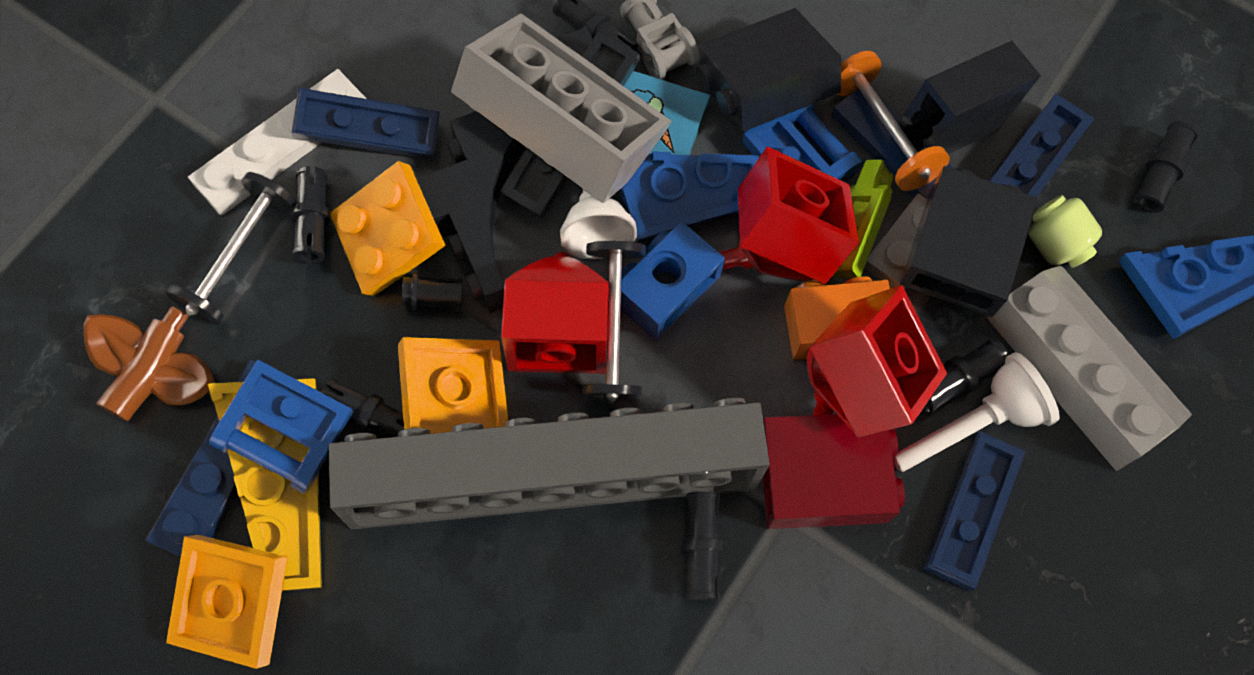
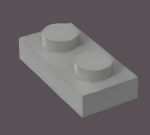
M919 193L868 256L864 267L866 271L879 280H888L889 287L891 288L900 286L906 262L927 199Z

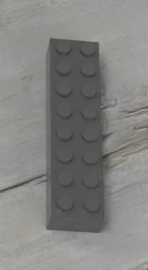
M727 398L715 402L714 407L694 409L691 403H674L663 407L662 412L642 414L641 409L622 408L612 411L610 417L589 419V415L586 413H569L559 416L558 422L537 424L536 420L532 418H516L506 421L505 427L484 429V426L479 423H463L453 426L452 432L431 434L430 430L425 428H410L398 432V437L377 439L376 435L370 433L351 434L344 438L345 442L329 443L330 508L350 529L683 497L690 492L723 493L753 490L758 487L770 465L761 403L746 404L743 398Z

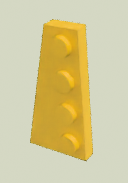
M296 379L317 390L315 379ZM244 382L208 384L219 422ZM246 417L241 425L240 431L301 463L309 451L305 446L249 417ZM228 449L238 495L241 498L253 548L288 557L282 591L322 588L319 473L306 494H302L290 487L291 481Z

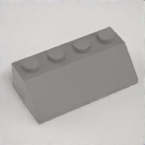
M521 13L465 46L451 89L454 95L467 103L473 110L489 119L510 137L526 146L547 164L556 168L602 203H605L628 183L671 123L669 118Z
M1061 265L1040 272L1010 293L1008 300L993 317L987 318L1013 350L1021 353L1032 363L1048 385L1056 401L1116 471L1143 456L1176 431L1192 415Z

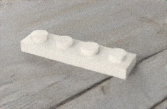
M336 69L310 88L311 90L366 99L339 69ZM296 99L188 176L195 188L221 217L251 195L241 183V179L246 172H255L272 180L322 143L292 137L291 132Z

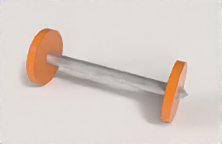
M873 51L856 53L841 63V93L836 95L849 96L858 88L908 158L895 175V182L903 191H912L925 186L938 177L943 166L948 165L950 159L948 153L941 146H933L917 152L870 85L881 70L882 62Z

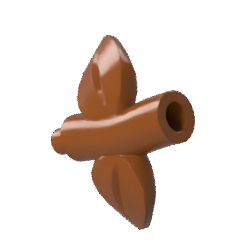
M171 306L162 321L153 319L144 333L135 323L122 317L104 314L87 315L83 333L89 359L97 369L113 376H118L103 393L96 405L114 416L129 422L151 393L168 405L190 404L203 397L209 391L208 384L215 383L213 373L206 363L196 355L189 352H176L184 339V335L179 331L189 316Z

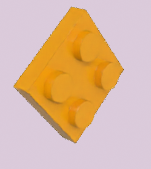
M397 161L330 213L362 294L376 296L445 246L411 166Z
M403 337L398 344L404 430L425 428L430 430L431 434L452 432L453 426L463 423H479L484 426V429L505 427V422L508 421L500 342L498 340Z
M202 535L184 536L166 643L255 669L269 665L288 557Z

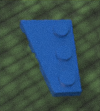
M658 151L648 154L628 183L620 189L626 211L636 222V242L655 238L663 230H667L670 233L681 221L688 227L739 213L738 187L759 157L756 155L702 153L700 156L671 155V152Z
M1254 235L1215 240L1209 245L1184 248L1183 245L1166 247L1161 252L1142 254V251L1125 253L1118 260L1172 339L1254 297Z

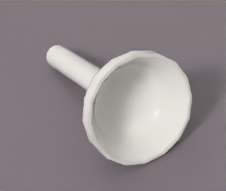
M584 190L579 197V202L571 208L560 229L561 246L567 253L582 259H605L586 254V244L590 242L612 241L615 237L620 241L634 242L637 237L636 222L630 214L626 213L619 202L609 198L605 203H602Z
M1014 352L1007 356L1005 359L1006 364L993 377L991 384L992 394L983 398V405L898 451L896 458H893V464L898 471L904 472L993 422L1000 425L1009 420L1013 424L1022 427H1032L1040 424L1050 426L1060 419L1055 399L1048 385L1032 363L1021 353Z

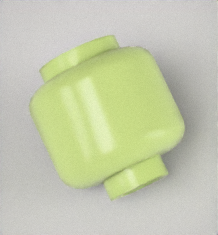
M1060 195L1034 211L1033 222L1030 224L1028 235L1050 265H1060L1068 262L1071 268H1074L1086 262L1097 253L1093 245L1102 236V229L1081 199L1070 198L1066 200L1063 195Z

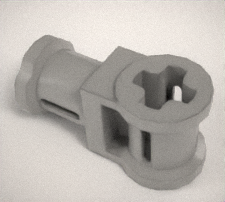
M626 0L620 7V15L625 21L631 22L637 31L638 50L651 77L663 80L667 72L684 64L692 66L698 63L699 52L696 42L690 31L685 26H681L673 13L664 16L656 4L657 0Z

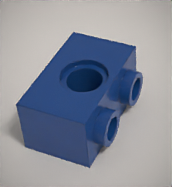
M682 221L670 233L667 230L660 232L650 243L647 249L648 254L638 264L630 262L621 270L620 309L656 341L720 278L725 260L724 256ZM666 272L675 276L677 281L671 284H662L654 276L658 273Z

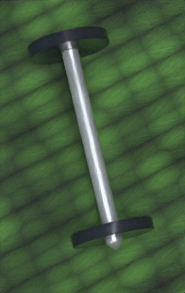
M246 172L241 179V183L257 200L197 291L193 293L180 286L170 285L165 292L168 298L186 310L187 316L195 315L202 320L216 325L221 322L224 315L215 306L206 301L207 297L267 206L284 213H291L292 206L296 204V200L287 190L271 179L255 172Z
M617 237L612 241L587 243V255L609 259L606 384L582 385V394L606 396L612 404L618 396H642V386L618 385L622 259L644 257L646 255V246L636 242L620 241Z

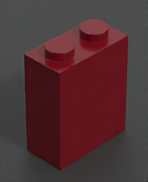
M837 414L764 418L763 423L770 463L763 476L767 529L889 523L900 513L899 508H902L905 502V491L901 477H895L893 458H896L898 453V439L895 429L857 438Z

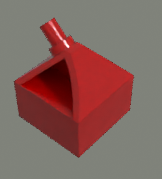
M767 146L738 187L740 234L738 247L719 251V253L725 257L722 270L743 266L744 270L754 268L759 273L779 278L826 284L859 243L850 185Z
M558 252L554 256L535 261L506 278L501 339L508 371L606 374L609 283L591 268L571 258L565 252Z
M902 285L850 302L809 347L807 353V371L809 381L815 389L814 398L816 399L812 415H827L835 412L857 438L913 424L947 375Z

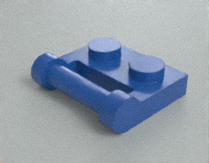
M813 104L746 131L742 139V143L752 155L760 157L768 146L841 181L851 178L864 165V161L856 152L850 153L813 112L815 109ZM800 124L834 164L829 166L794 125Z
M257 360L212 433L209 445L222 452H226L228 449L291 481V488L306 494L313 485L321 466L329 454V443L337 441L353 411L350 407ZM246 417L308 448L309 451L302 463L240 431Z

